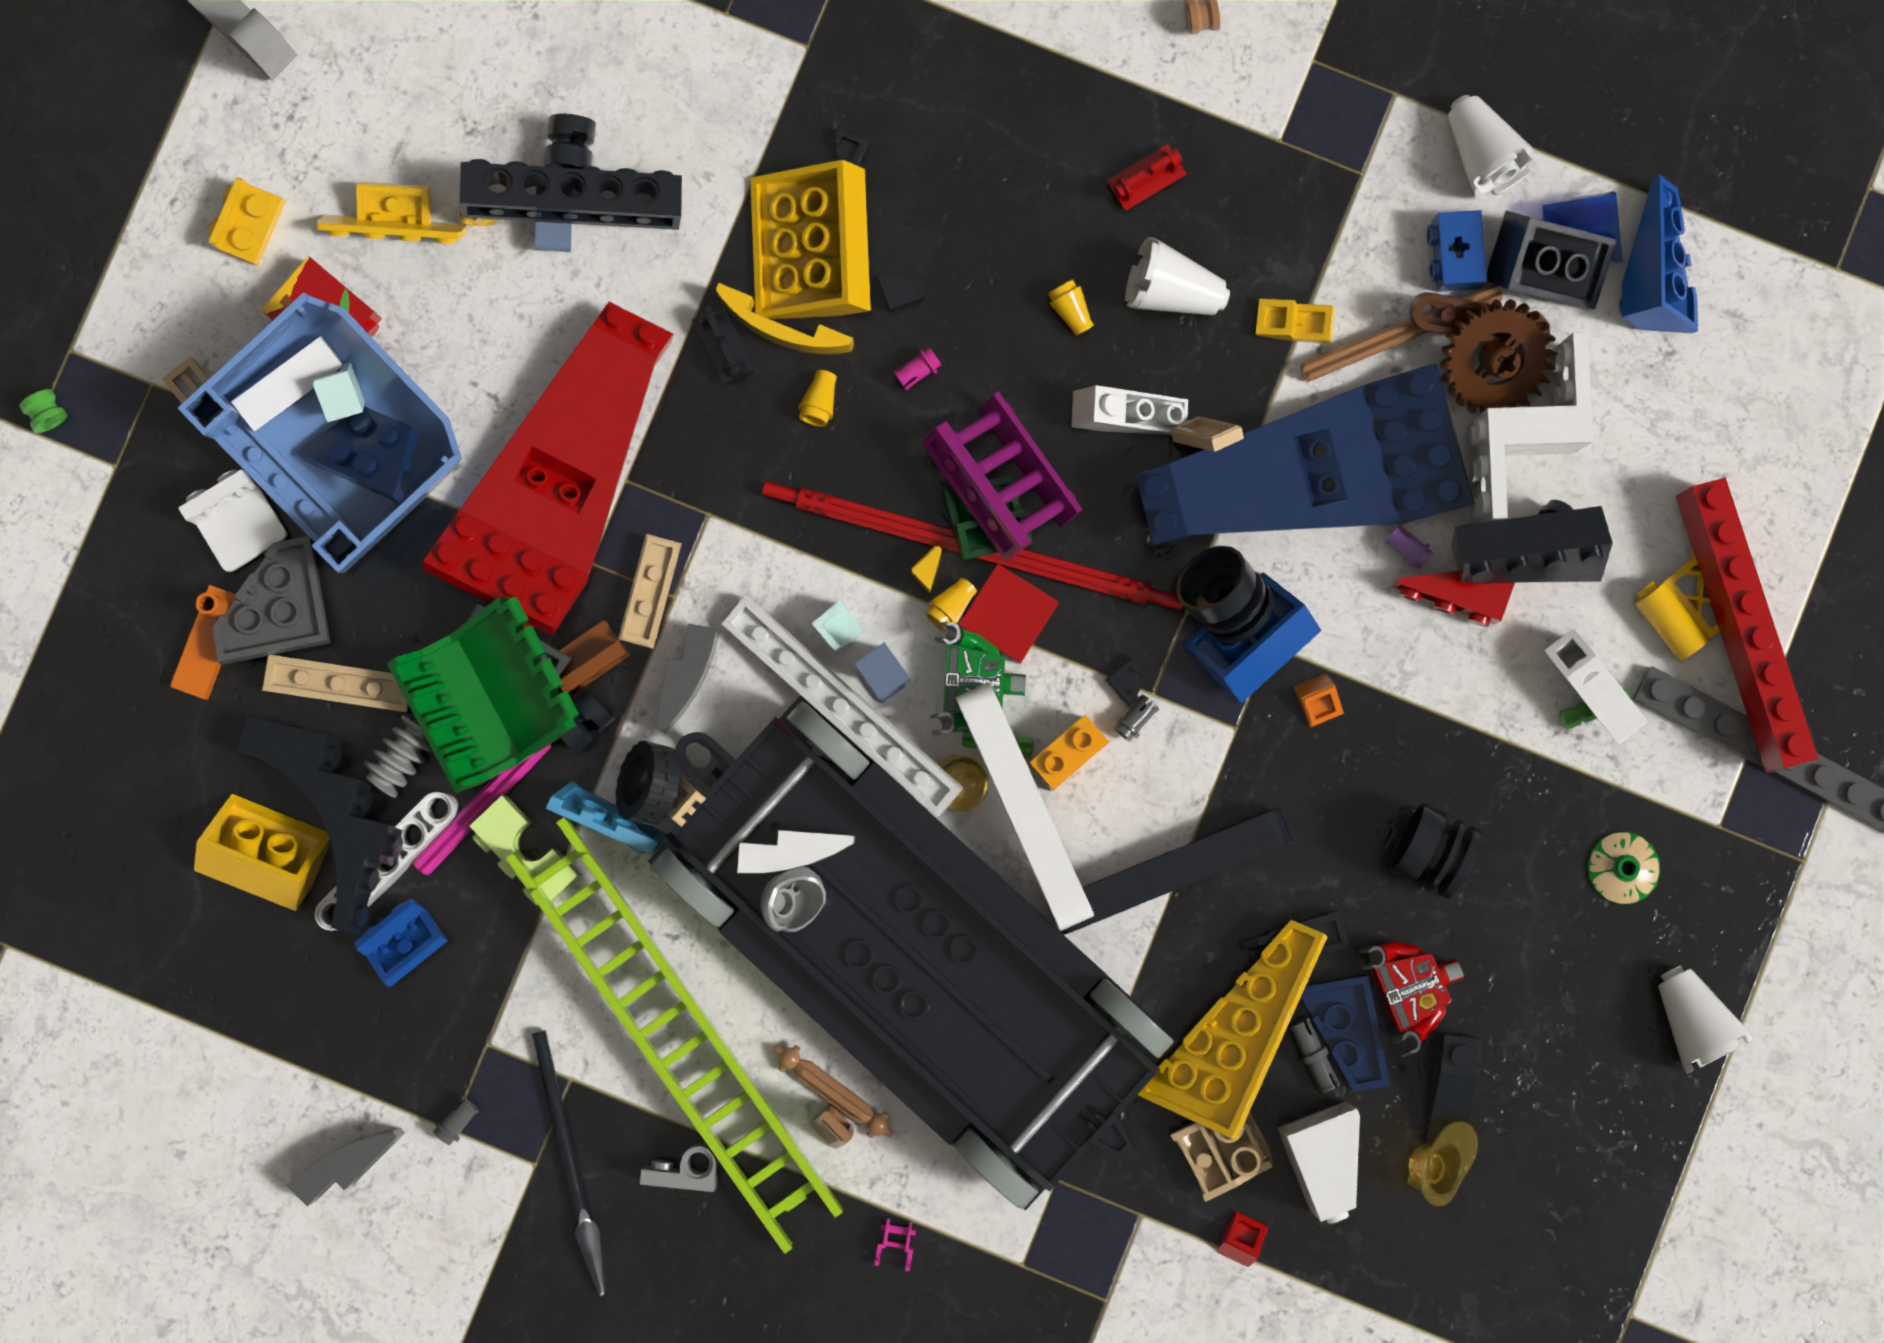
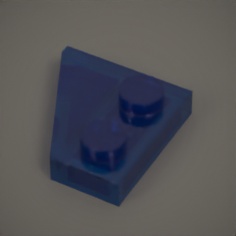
M1615 191L1541 203L1543 220L1617 239L1611 261L1616 263L1623 262L1617 194Z

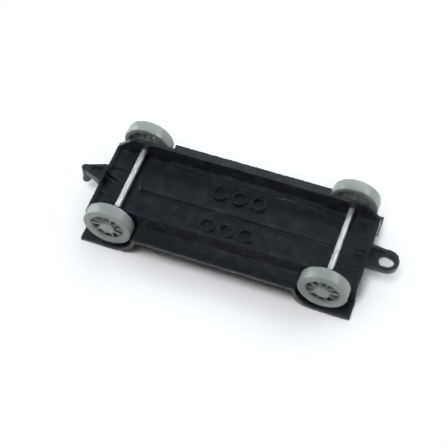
M801 695L779 719L775 717L737 759L733 758L712 737L705 733L692 732L683 736L678 741L674 753L679 756L681 771L705 792L703 796L706 799L702 804L697 802L693 806L696 811L692 815L687 813L683 817L686 822L682 827L676 824L665 836L668 840L648 860L652 865V869L683 901L704 919L716 926L723 937L947 1144L955 1147L962 1157L987 1182L1014 1205L1026 1211L1045 1189L1050 1192L1092 1145L1120 1156L1129 1163L1137 1161L1139 1157L1138 1149L1131 1143L1118 1116L1160 1070L1157 1064L1179 1040ZM698 743L710 751L711 760L707 766L697 768L692 765L686 756V748L690 744ZM778 830L855 836L854 844L835 855L804 866L810 868L820 877L826 892V902L815 919L806 927L796 932H784L782 930L776 932L772 930L763 919L760 906L761 896L768 882L782 871L737 873L739 844L777 845Z

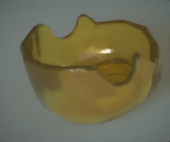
M952 754L940 760L937 765L963 787V790L948 808L967 812L979 806L989 790V778L980 763L973 757Z

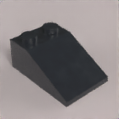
M1506 210L1487 269V282L1509 290L1595 310L1617 239Z

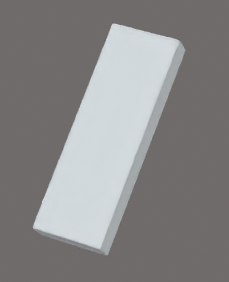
M320 336L231 403L255 432L314 389V379L337 372L342 368L343 363L323 337Z

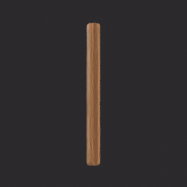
M1490 284L1459 298L1491 304L1495 299L1502 301L1503 295L1499 286ZM1431 309L1423 312L1422 315L1427 316ZM1409 318L1303 362L1300 366L1301 373L1304 379L1310 382L1430 331L1417 327Z

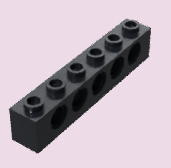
M473 159L469 162H461L460 217L679 230L682 205V175H673L672 172L665 170L653 173H638L630 168L605 171L595 166H583L580 169L564 168L559 164H546L540 167L528 166L519 161H512L507 164H491L484 159ZM494 184H500L506 187V190L496 193L491 191L489 187ZM536 186L541 188L543 192L539 195H532L526 189ZM575 189L580 194L576 197H568L563 194V191ZM603 191H611L616 195V197L613 199H604L599 195V193ZM647 193L653 199L644 202L639 200L636 195Z

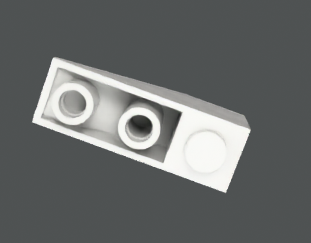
M1094 385L1073 391L1071 427L1103 432L1172 435L1171 430L1174 427L1187 422L1188 399Z
M1575 628L1544 650L1618 745L1649 723Z

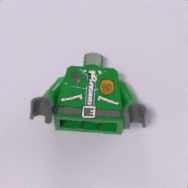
M940 621L938 625L946 627L947 635L945 638L935 637V641L947 644L944 709L943 712L930 716V719H940L942 728L941 730L932 731L933 735L938 736L951 732L970 731L955 697L988 682L991 684L1001 708L1003 707V695L1025 696L1026 674L1004 673L1005 657L1000 656L997 646L978 633L959 628L954 622Z

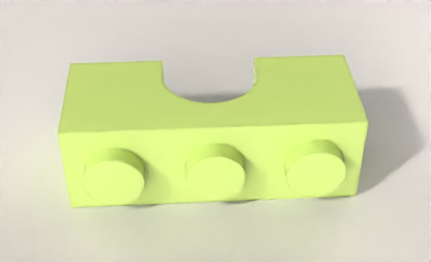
M501 795L470 825L476 833L472 836L474 841L485 852L488 853L492 850L501 859L497 864L511 879L515 876L518 877V875L508 863L506 857L515 851L534 877L565 857L558 849H551L543 858L537 861H531L522 854L519 847L521 834L533 822L508 796ZM571 863L540 886L551 902L554 903L582 874ZM525 887V888L523 889L524 894H525L534 904H536V902H535L534 899L532 898L530 892H529V891L527 890V888Z

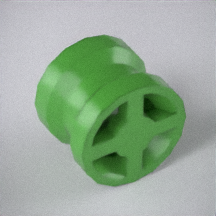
M51 389L38 391L25 398L19 405L22 413L30 417V426L35 433L49 431L60 425L67 418L65 410L58 407L55 403L56 395Z

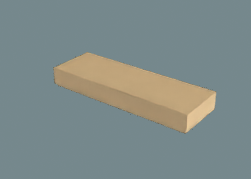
M649 534L645 535L618 640L651 649L654 648L682 543Z

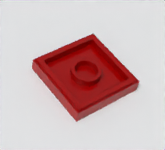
M997 564L959 626L965 630L980 634L997 646L1000 652L1021 664L1058 606L1059 601L1000 564Z

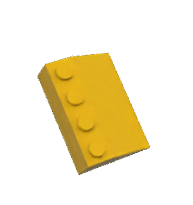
M837 160L751 177L756 314L768 319L843 316L871 311L865 169L845 160Z

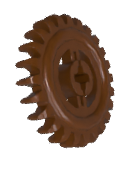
M1495 299L1492 301L1490 309L1484 303H1480L1478 305V314L1476 315L1472 311L1467 310L1465 313L1467 321L1465 323L1459 320L1455 321L1454 325L1458 332L1446 334V338L1452 343L1441 348V352L1448 355V358L1440 361L1439 366L1443 369H1449L1442 375L1441 380L1445 383L1452 382L1447 388V393L1451 396L1457 394L1456 403L1459 406H1464L1467 402V410L1470 413H1476L1478 406L1480 413H1483L1491 407H1516V401L1518 400L1529 407L1531 405L1527 396L1529 392L1542 396L1536 384L1537 382L1551 383L1542 372L1543 370L1556 369V366L1546 361V358L1552 355L1556 356L1558 352L1551 347H1546L1548 343L1554 342L1556 338L1552 334H1542L1550 328V324L1546 321L1537 322L1541 318L1540 312H1529L1530 307L1526 303H1522L1516 308V302L1512 299L1507 300L1502 308L1501 301ZM1498 332L1508 333L1502 341L1492 340L1482 346L1478 356L1480 366L1474 372L1473 357L1479 343L1489 335ZM1519 344L1521 349V358L1518 352L1515 351ZM1501 356L1503 361L1499 364L1497 359ZM1492 375L1499 379H1506L1497 383L1487 382Z

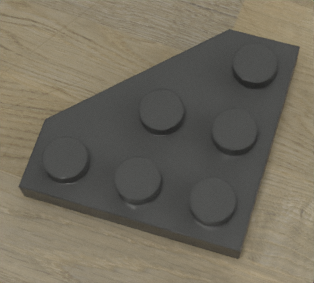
M309 536L274 542L265 553L266 557L254 574L251 573L235 594V600L223 616L220 615L214 623L212 630L218 663L224 665L331 643L315 552L312 547L313 541Z

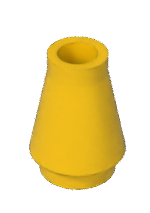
M1073 279L1048 293L1052 301L1049 304L1071 328L1075 336L1094 326L1090 319L1081 286L1077 287Z
M825 370L816 371L812 383L798 406L800 411L799 418L803 422L813 426L824 427L827 425L828 420L833 418L834 390L837 379L835 374Z
M960 578L954 585L928 602L929 608L924 613L931 623L946 632V627L938 625V623L943 621L957 624L970 600L977 593V590L969 581Z

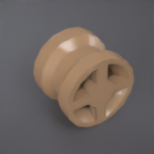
M1185 0L1186 22L1191 35L1198 34L1201 29L1209 28L1211 31L1220 30V13L1217 0Z

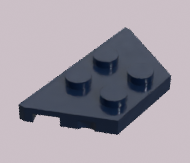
M364 406L363 412L343 418L298 452V455L304 461L400 504L404 497V492L400 489L402 477L404 474L410 473L411 455L416 448L419 434L410 425Z

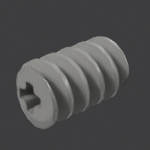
M405 715L400 717L406 726L405 729L394 726L391 728L397 739L395 741L387 738L382 739L387 751L373 750V754L378 760L377 764L368 761L363 763L369 772L366 778L393 798H396L398 795L393 784L401 787L407 784V780L402 773L415 775L416 769L412 761L420 764L426 761L421 750L433 752L417 720Z

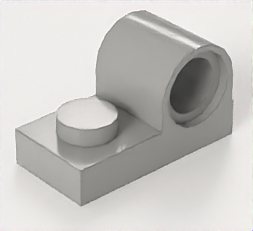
M698 1142L691 1145L683 1154L680 1168H673L674 1162L652 1160L651 1165H645L641 1169L640 1185L714 1192L718 1184L719 1160L707 1143ZM698 1152L705 1154L709 1159V1168L705 1171H698L693 1168L690 1160L692 1154Z

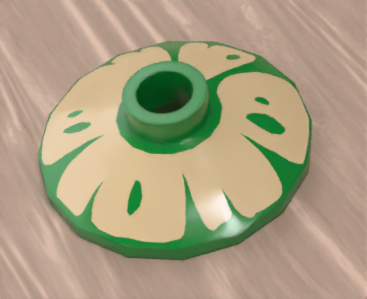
M1630 832L1611 833L1600 839L1591 849L1587 861L1588 879L1594 890L1605 900L1617 904H1633L1648 897L1657 886L1661 873L1659 857L1654 847L1642 836ZM1626 861L1630 862L1633 866V870L1629 875H1625L1622 872V864Z

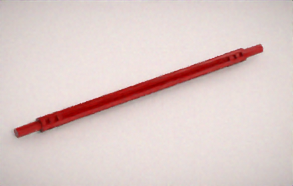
M765 481L762 495L796 504L797 509L960 553L951 528L801 487L800 490ZM1023 549L1007 562H1005L999 552L976 557L1144 605L1147 601L1179 611L1183 607L1176 594L1151 588L1150 583Z

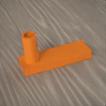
M209 585L206 593L198 596L196 608L199 612L170 687L205 700L209 699L221 667L217 660L212 626L220 615L223 616L235 600L234 593Z

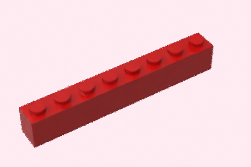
M1726 477L1692 486L1675 497L1765 772L1768 774L1817 760L1819 758Z

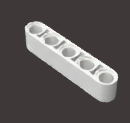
M441 792L428 794L395 826L403 830L401 835L403 839L400 855L395 858L394 868L389 872L384 870L381 863H379L377 869L379 871V880L376 888L371 891L367 904L368 907L413 864L419 854L460 813L459 802L454 796ZM439 799L445 800L448 805V812L442 819L436 818L432 810L434 803ZM413 825H417L422 832L421 840L416 845L410 844L406 836L408 829ZM336 887L318 904L315 910L316 922L320 927L329 931L337 930L331 928L332 921L329 918V909L332 905L336 904Z

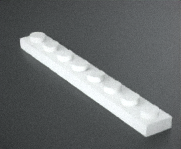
M744 596L723 621L722 625L934 815L937 817L941 816L963 790V787L749 596Z

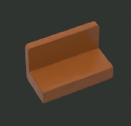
M600 622L559 650L573 658L561 679L564 684L561 689L563 692L567 691L569 696H572L582 685L587 686L630 656L608 622Z

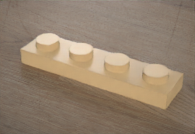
M275 655L268 656L262 691L410 713V707L392 673Z

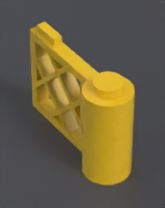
M1693 549L1688 551L1692 558L1657 585L1653 580L1642 587L1636 593L1639 599L1634 603L1679 661H1683L1709 642L1710 638L1719 632L1717 622L1710 627L1701 616L1702 604H1711L1709 598H1703L1704 582ZM1697 565V571H1692L1691 569ZM1682 576L1695 577V596L1684 595L1675 582Z

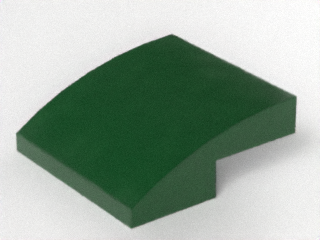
M1011 475L988 481L998 492L1013 483L1014 477ZM954 488L942 491L948 520L962 559L967 560L998 553ZM1018 497L1005 504L1018 522L1027 517L1026 510L1020 507ZM1031 532L1027 533V536L1030 538L1032 542L1027 546L1033 545Z

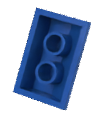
M1264 572L1260 576L1268 584L1274 595V608L1268 621L1259 632L1247 640L1227 644L1219 643L1210 637L1202 627L1183 644L1212 678L1240 704L1322 631L1306 605Z

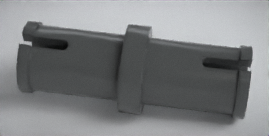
M1309 1016L1303 1017L1289 1024L1288 1029L1291 1031L1302 1054L1299 1057L1302 1065H1307L1319 1094L1326 1093L1335 1089L1341 1083L1337 1079L1326 1056L1329 1052L1325 1045H1321L1310 1023Z

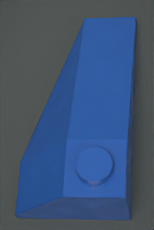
M1660 174L1653 176L1622 281V299L1619 302V309L1622 317L1640 330L1695 333L1698 332V302L1696 288L1688 287L1685 268L1692 266L1690 254L1685 253V249L1680 242L1679 235L1684 234L1685 226L1677 187Z

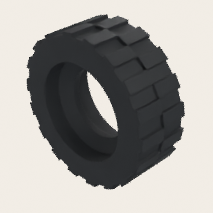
M639 741L627 753L624 763H622L617 788L615 790V803L618 808V814L622 816V819L654 826L660 824V821L667 817V813L671 810L674 799L677 796L678 785L680 784L681 764H679L678 754L674 753L675 749L649 741Z

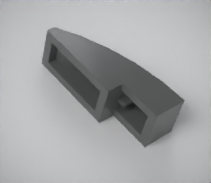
M688 624L682 660L667 657L656 724L657 731L667 733L682 717L696 697L715 655L720 633L717 628Z
M396 1128L355 1140L320 1158L304 1169L287 1186L306 1206L316 1202L335 1182L343 1190H346L353 1186L405 1132L401 1128Z

